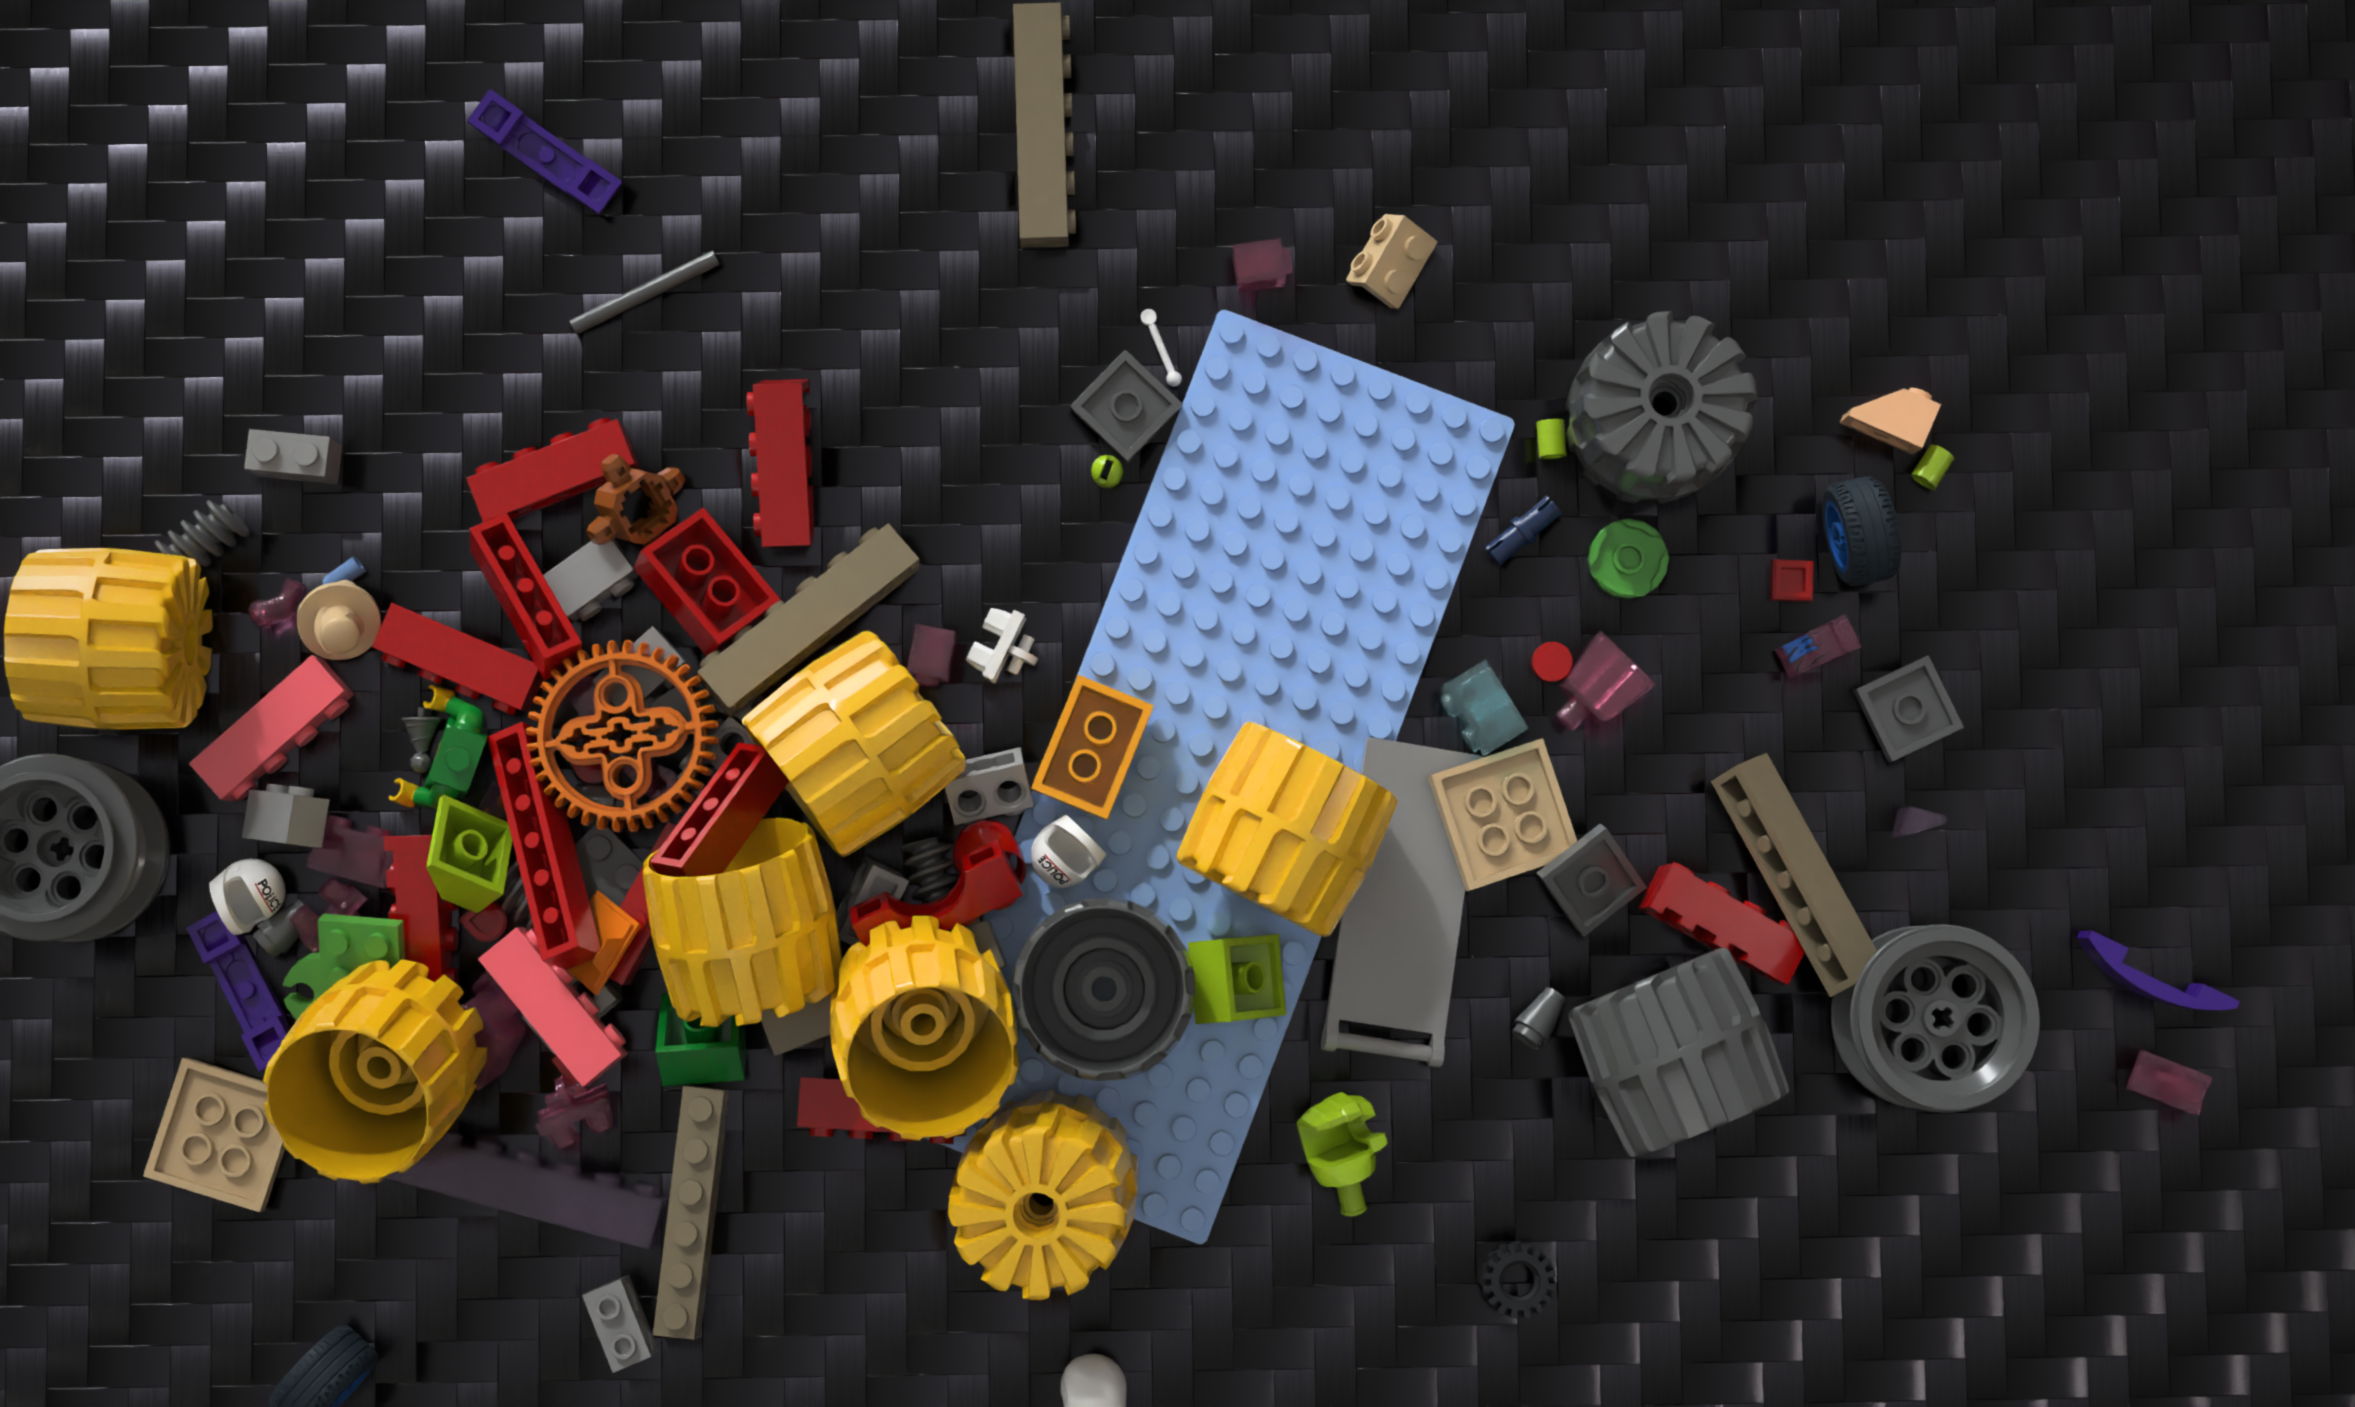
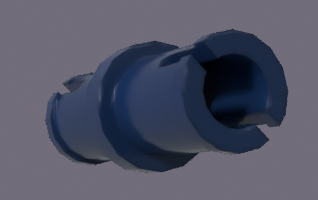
M1545 495L1539 503L1521 518L1514 517L1510 521L1511 526L1491 543L1485 545L1484 548L1492 559L1496 560L1499 566H1502L1507 559L1526 543L1528 545L1533 544L1536 541L1535 536L1556 518L1562 516V513L1555 503Z

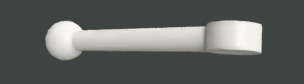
M1146 309L1141 313V322L1148 326L1168 373L1166 377L1167 383L1173 387L1178 386L1182 381V376L1174 370L1155 324L1157 319L1156 313L1151 309Z

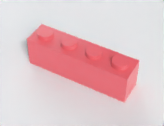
M311 655L196 756L189 765L220 800L233 802L236 799L241 801L248 797L249 789L255 790L257 788L255 782L266 772L268 774L274 773L287 762L288 758L285 755L295 746L302 747L313 740L319 732L316 728L327 718L333 720L341 715L348 708L349 703L347 701L354 693L324 659Z
M516 927L478 958L480 963L582 1087L591 1085L628 1054L622 1046L626 1043V1040L619 1030L611 1023L605 1026L596 1015L600 1011L596 1002L586 992L580 995L570 983L574 977L569 969L565 970L542 961L533 928L527 931L525 927Z

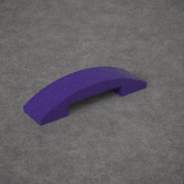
M489 89L467 119L470 125L504 151L599 215L623 183L590 158L586 159L529 119L523 111L491 89Z
M216 911L186 927L203 963L210 964L244 1032L240 1036L258 1071L261 1072L266 1069L268 1062L290 1031V1027L272 986L242 934L235 936L231 934Z
M2079 931L2076 939L2084 951L2106 974L2127 989L2143 997L2184 1009L2230 1010L2238 1008L2239 1000L2205 984L2189 983L2184 993L2124 964L2123 960L2128 952V947L2094 931Z

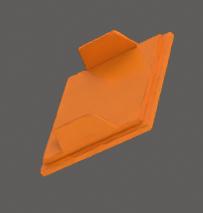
M599 890L595 892L589 903L600 949L594 959L569 969L576 979L597 996L641 927L640 923Z

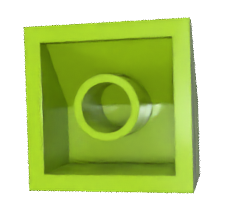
M446 795L439 798L426 869L441 899L479 913L503 895L512 846L508 822Z
M1279 934L1188 942L1189 957L1193 965L1195 977V1024L1232 1022L1287 1015Z

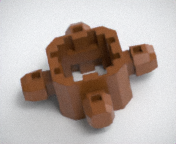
M612 454L601 462L602 472L608 482L597 489L594 505L601 517L598 516L589 524L586 533L590 540L597 545H603L615 538L643 544L644 547H647L666 533L665 529L675 522L678 507L672 496L683 487L685 478L678 468H666L655 474L630 468L625 459L619 455ZM641 487L645 495L652 499L648 503L651 509L646 512L648 518H640L631 526L627 517L620 513L624 509L621 503L626 500L624 497L625 493L631 494Z

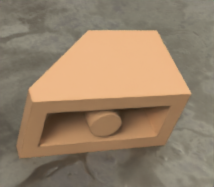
M1904 388L1850 409L1842 416L1840 423L1913 455L1923 448L1941 404L1932 401V396L1921 389L1909 388L1907 390Z

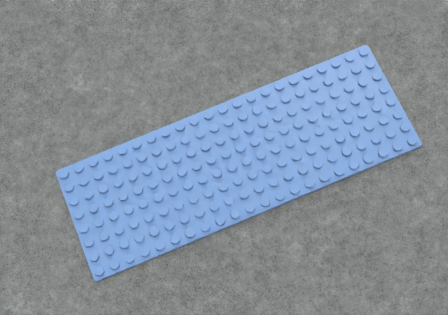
M1221 310L1216 316L1183 401V407L1179 411L1077 674L1154 705L1148 725L1108 821L1032 790L1034 807L1026 808L1014 837L1022 850L1026 866V877L1020 885L1023 896L1017 898L1014 904L1005 909H994L985 913L982 922L985 920L991 921L1008 966L1000 969L1009 988L1012 1001L1014 968L1028 936L1044 919L1062 907L1079 900L1112 897L1137 903L1165 920L1177 933L1188 954V942L1279 934L1287 1015L1232 1022L1195 1024L1193 1007L1189 1024L1179 1043L1169 1055L1143 1073L1127 1079L1106 1081L1080 1079L1050 1065L1032 1047L1020 1029L1016 1018L1019 1066L1014 1084L1008 1085L1000 1099L1001 1106L1009 1100L1018 1102L1031 1097L1035 1091L1053 1089L1056 1094L1075 1097L1078 1094H1082L1095 1100V1106L1110 1118L1116 1117L1127 1131L1126 1142L1130 1152L1137 1156L1139 1186L1134 1219L1197 1244H1203L1208 1239L1321 936L1260 907L1256 903L1182 866L1177 861V852L1212 774L1245 722H1253L1290 737L1360 774L1365 740L1367 738L1373 737L1396 741L1515 426L1513 419L1228 310ZM1066 814L1107 855L1099 867L1093 870L1083 881L1075 886L1062 889L1046 884L1036 874L1031 861V848L1037 835L1046 826ZM1012 854L1009 861L1015 871L1017 857ZM1108 977L1098 978L1092 986L1094 996L1101 1001L1112 999L1116 993L1115 982ZM982 1118L969 1126L966 1136H954V1144L941 1145L963 1153L966 1145L987 1119Z

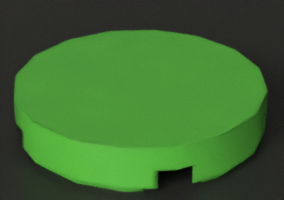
M1624 519L1611 523L1598 532L1590 545L1587 561L1591 577L1600 589L1612 597L1629 600L1645 596L1659 586L1667 573L1669 555L1662 540L1663 538L1655 528L1644 521Z

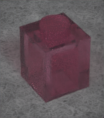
M1280 238L1233 245L1232 259L1238 293L1285 286L1286 274L1292 273L1290 251L1289 249L1282 250Z
M920 624L915 625L907 670L912 676H915V681L918 684L938 687L939 681L949 683L958 638L956 631Z

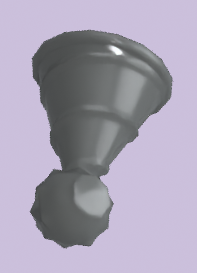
M418 707V717H402L401 720L404 722L411 743L417 752L410 758V767L415 772L424 773L431 767L432 759L426 752L429 750L430 742L435 736V731L442 719L426 717V708Z

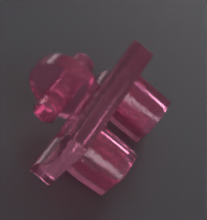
M332 876L317 891L330 906L318 916L305 904L289 919L300 933L299 938L313 953L319 949L318 919L323 914L362 917L356 911L367 901V898L352 884L347 886Z
M2140 1050L2126 1088L2199 1116L2204 1095L2213 1077Z
M564 1076L556 1078L554 1080L556 1092L544 1097L548 1107L538 1111L539 1123H536L540 1136L548 1135L556 1148L562 1149L578 1140V1133L573 1123L585 1118L592 1133H599L613 1126V1116L610 1108L611 1092L606 1083L587 1090L586 1086L582 1087L579 1082L570 1085Z

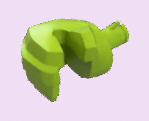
M1339 1092L1309 1108L1297 1121V1128L1307 1162L1316 1181L1322 1186L1337 1188L1342 1215L1357 1216L1367 1210L1360 1182L1374 1173L1376 1154L1388 1145V1138L1385 1132H1372L1367 1128L1365 1121L1376 1116L1369 1101L1360 1095H1346L1343 1092Z

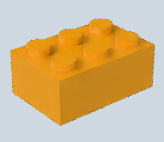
M1077 675L1031 789L1034 792L1108 821L1154 710V705Z

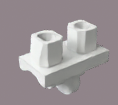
M990 609L982 628L1000 636V639L994 650L975 641L966 658L970 665L983 673L984 679L995 684L1009 655L1013 658L1007 671L1018 675L1024 662L1035 666L1038 658L1028 653L1035 639L1024 634L1018 647L1014 646L1026 621L1024 614L1013 610L1012 614L999 609Z

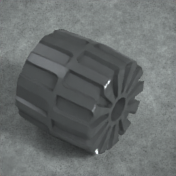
M1672 311L1655 312L1649 315L1645 322L1633 326L1628 321L1603 339L1585 358L1573 380L1565 410L1569 412V427L1565 437L1569 451L1575 452L1585 469L1583 475L1594 486L1600 484L1617 494L1618 500L1633 504L1640 500H1657L1659 504L1672 502L1714 481L1730 465L1745 444L1753 426V416L1750 414V410L1758 400L1754 377L1751 373H1742L1740 364L1747 356L1736 341L1730 337L1719 341L1712 335L1715 324L1699 316H1690L1686 323L1673 321ZM1658 397L1666 399L1671 405V414L1660 415L1653 408V399Z
M1112 897L1079 900L1062 907L1039 923L1028 936L1016 961L1012 980L1016 1018L1020 1029L1035 1051L1050 1065L1077 1078L1092 1081L1127 1079L1143 1073L1163 1060L1179 1043L1191 1019L1195 1001L1193 965L1187 949L1174 929L1159 915L1129 900ZM1100 977H1108L1115 982V996L1108 1001L1097 999L1092 992L1094 982Z
M1719 948L1575 1007L1569 1012V1020L1591 1083L1628 1156L1644 1155L1689 1139L1761 1109L1785 1097L1789 1092L1788 1083L1767 1024L1731 952L1726 948Z

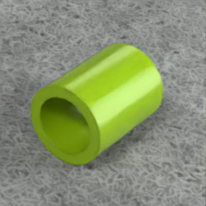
M1546 419L1536 422L1539 459L1566 457L1564 420Z
M1930 444L1912 472L1911 477L1922 486L1935 490L1953 462L1954 457L1944 448Z

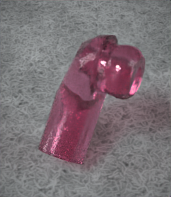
M286 578L278 597L265 601L257 600L250 605L248 611L250 618L261 626H271L289 620L295 612L306 585Z

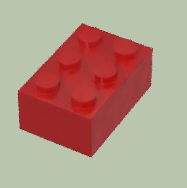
M704 507L642 549L633 568L706 656L715 650L723 652L733 644L732 638L741 629L748 625L754 628L765 619L764 613L773 604L781 600Z

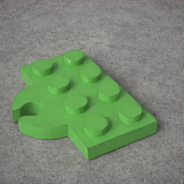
M323 914L318 919L319 952L311 953L300 959L291 968L283 982V985L287 987H292L297 983L307 984L312 988L314 998H306L298 992L290 993L284 999L285 1005L297 1021L310 1004L337 981L348 976L357 967L373 961L383 960L387 961L390 964V968H392L401 959L406 960L404 920Z

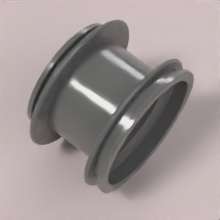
M29 755L0 766V932L11 937L29 941L83 942L112 934L138 918L158 894L166 876L170 854L167 826L162 812L151 795L136 780L115 767L96 761L80 760L66 755ZM53 800L57 806V812L54 818L48 821L45 817L44 809L47 803ZM93 808L97 814V822L92 828L88 829L85 825L84 817L86 812ZM25 831L29 838L28 845L23 851H20L17 848L16 839L21 832ZM63 845L73 847V854L63 853ZM104 847V856L100 868L96 861V855ZM37 870L41 880L38 888L33 891L29 887L28 878L31 872ZM77 878L81 884V891L73 899L68 893V886L72 879Z
M1956 925L1908 926L1888 931L1872 939L1877 949L1876 953L1864 966L1856 984L1834 995L1831 1005L1833 1038L1844 1064L1855 1079L1874 1095L1885 1101L1899 1106L1939 1113H1955L1980 1107L1997 1098L2013 1086L2033 1057L2040 1026L2038 1001L2033 985L2016 958L1992 938L1970 928ZM1917 968L1924 970L1927 975V983L1920 991L1914 988L1911 982L1912 973ZM1957 975H1962L1968 984L1967 991L1962 997L1956 996L1952 989V982ZM1891 1000H1896L1902 1008V1014L1895 1022H1891L1887 1018L1885 1011L1887 1004ZM1944 1010L1942 1019L1946 1022L1945 1025L1933 1026L1935 1017L1931 1014L1932 1011ZM1976 1013L1981 1017V1027L1979 1034L1973 1036L1967 1028V1022L1970 1016ZM1910 1038L1916 1044L1917 1053L1912 1060L1906 1061L1902 1057L1901 1046L1906 1039ZM1949 1045L1955 1048L1958 1056L1956 1063L1950 1068L1946 1067L1942 1062V1052Z

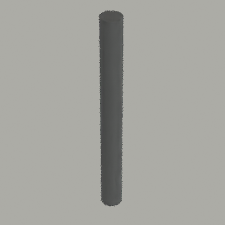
M712 250L569 320L575 333L579 334L720 264Z

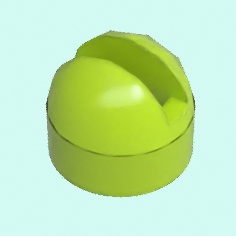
M1102 455L1093 462L1091 475L1094 482L1100 487L1111 488L1121 481L1123 466L1115 456ZM1106 461H1111L1114 463L1107 480L1100 478Z

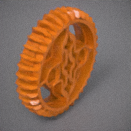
M613 640L608 641L607 654L604 653L601 645L594 644L592 645L593 658L591 659L584 650L577 651V657L580 664L576 665L569 658L563 660V664L568 672L564 675L559 670L553 669L551 675L558 682L555 686L543 682L541 688L549 692V695L546 699L535 696L533 699L535 704L543 706L541 713L529 712L528 718L539 721L538 728L529 727L526 729L527 735L537 736V743L526 745L527 751L539 752L540 757L533 758L530 761V765L544 767V771L538 773L535 779L539 781L550 780L552 782L544 789V793L547 796L560 793L554 803L557 808H563L569 802L571 803L567 810L568 817L575 818L583 810L581 824L589 826L595 816H597L596 827L598 830H605L609 820L612 819L613 832H622L624 820H627L629 831L637 832L639 829V818H642L644 826L651 829L655 823L653 814H656L658 819L664 823L670 820L666 810L667 807H670L676 814H681L683 808L677 800L682 797L688 803H693L695 797L688 789L693 786L702 791L705 788V784L696 779L698 774L711 776L713 770L703 766L705 758L716 761L718 758L716 753L707 751L708 744H720V738L708 736V730L720 727L719 722L716 720L706 721L707 715L717 711L716 706H702L701 702L707 700L711 694L706 689L697 693L694 691L702 683L699 676L686 680L692 668L688 664H684L675 670L679 657L671 654L663 663L665 650L661 647H657L651 657H649L650 645L648 643L641 642L635 653L634 643L631 640L624 641L622 652L619 651L617 642ZM629 665L646 668L667 679L686 701L692 720L687 722L679 711L671 707L645 708L641 684L634 676L623 672L622 667ZM609 668V673L598 681L594 689L595 714L569 720L563 725L558 736L554 739L552 735L555 717L567 693L589 674ZM624 685L628 692L627 699L622 705L614 707L609 699L610 692L615 686ZM609 713L616 716H627L633 713L642 719L651 720L644 723H637L626 717H614L609 720ZM662 721L666 725L678 728L666 734V741L662 737L650 734L662 728ZM607 724V727L593 729L595 726ZM622 726L625 730L637 733L636 735H631V738L625 739V746L621 742L609 739L620 734ZM581 732L583 735L596 738V740L584 744V751L580 747L569 744L580 739L582 736ZM693 734L692 754L679 780L660 797L648 803L638 805L637 800L648 792L652 784L651 758L676 753L684 746L688 736ZM653 743V746L639 748V745ZM609 749L610 751L620 755H632L637 753L638 759L624 756L613 759L609 755L596 752L598 750ZM560 751L561 755L574 765L588 766L601 764L606 790L611 796L624 801V806H605L580 794L562 774L554 755L555 752ZM631 765L636 770L637 779L631 787L624 788L619 782V773L624 767Z

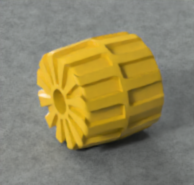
M115 548L45 549L29 553L21 562V566L16 576H14L9 592L10 596L4 625L5 673L11 699L15 708L22 713L23 718L36 723L89 729L187 727L196 718L197 710L203 703L207 689L203 676H206L210 671L212 648L202 645V635L212 631L213 623L212 609L203 610L209 595V588L206 577L200 579L201 566L198 562L185 556Z
M871 631L859 633L810 663L742 719V724L754 744L763 746L788 778L789 782L785 786L787 791L825 841L840 857L850 855L907 819L958 777L967 765L965 756L959 749V744L953 734L940 721L942 717L932 702L921 697L919 694V684L909 671L900 665L897 657L889 647Z
M1245 722L1212 774L1176 858L1179 864L1316 935L1327 937L1332 934L1366 877L1396 808L1397 798L1378 783L1344 764L1270 728L1253 722Z
M788 818L762 819L726 870L721 874L697 877L665 876L658 874L650 863L657 851L651 853L643 863V882L652 940L672 1006L676 1009L679 1018L689 1022L702 1017L700 1026L718 1027L729 1017L735 1015L736 1026L756 1024L761 1021L762 1011L771 1009L777 1018L802 1010L805 1002L817 1003L833 992L838 984L839 963L842 960L837 913L816 836L808 824Z
M912 916L911 927L900 929L896 921L885 922L869 931L870 944L867 947L861 942H857L848 949L839 963L838 984L831 993L830 1038L844 1091L848 1097H853L856 1100L864 1119L876 1128L882 1126L899 1133L903 1139L920 1141L925 1137L944 1136L947 1139L963 1134L966 1128L982 1118L988 1119L1001 1106L1000 1099L1008 1085H1012L1015 1082L1019 1066L1017 1051L1018 1032L1016 1011L1009 988L992 951L989 949L981 954L974 940L975 935L968 928L956 923L951 932L939 929V921L933 916Z
M401 959L395 966L390 968V964L387 961H373L357 967L348 976L337 981L300 1015L282 1040L278 1050L268 1062L263 1082L267 1085V1102L264 1104L268 1122L274 1125L284 1142L282 1146L295 1159H301L316 1169L319 1175L335 1181L341 1178L356 1180L361 1184L378 1183L394 1172H406L444 1136L459 1117L477 1087L474 1081L486 1064L488 1048L476 1046L474 1034L481 1031L484 1026L477 1008L473 1007L464 1011L457 1002L463 995V990L446 975L433 982L427 979L429 968L424 964Z
M1053 1089L1035 1091L1031 1097L1018 1102L1009 1100L986 1120L964 1149L953 1179L948 1205L950 1222L953 1226H958L954 1244L966 1263L973 1265L979 1261L984 1267L981 1276L982 1281L999 1291H1007L1011 1284L1022 1287V1299L1040 1301L1049 1298L1051 1288L1064 1286L1068 1296L1076 1293L1087 1286L1092 1272L1099 1266L1107 1270L1124 1243L1133 1222L1139 1186L1137 1156L1131 1154L1126 1142L1127 1131L1116 1117L1110 1118L1095 1106V1100L1082 1094H1078L1076 1097L1056 1094ZM1033 1193L1045 1194L1053 1199L1054 1203L1048 1206L1040 1205L1034 1200Z

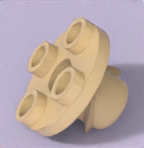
M349 580L327 583L315 588L303 599L298 607L297 629L301 640L309 650L326 659L347 660L363 654L373 645L381 627L380 612L375 600L368 592Z

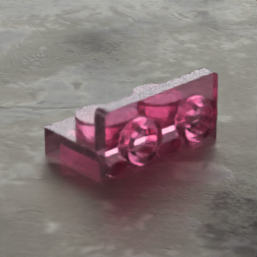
M329 814L325 825L322 848L312 847L306 867L388 889L386 870L390 869L393 863V851H384L383 836H391L392 832L370 825L367 826L366 832L351 829L352 820Z

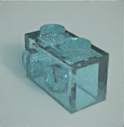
M1486 659L1441 688L1444 696L1440 700L1444 708L1452 718L1458 715L1466 730L1461 732L1463 738L1474 753L1480 750L1484 757L1529 729Z

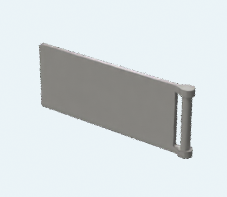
M1373 737L1365 740L1361 774L1393 793L1397 798V805L1372 865L1339 921L1326 1019L1321 1036L1322 1050L1334 1052L1336 1048L1425 1061L1427 1066L1440 1068L1442 1066L1465 887L1427 776L1483 758L1482 756ZM1339 1020L1430 1033L1431 1038L1429 1045H1421L1339 1032Z

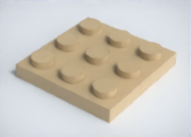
M1543 738L1427 776L1466 891L1545 866L1577 842Z
M188 1057L182 1058L143 1176L253 1211L264 1212L285 1148L282 1146L283 1140L274 1125L268 1122L264 1104L267 1102V1085L262 1080Z

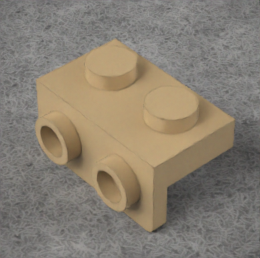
M1385 214L1373 225L1370 232L1371 237L1363 251L1353 259L1351 271L1346 281L1351 285L1364 287L1388 307L1399 309L1438 241L1405 215Z

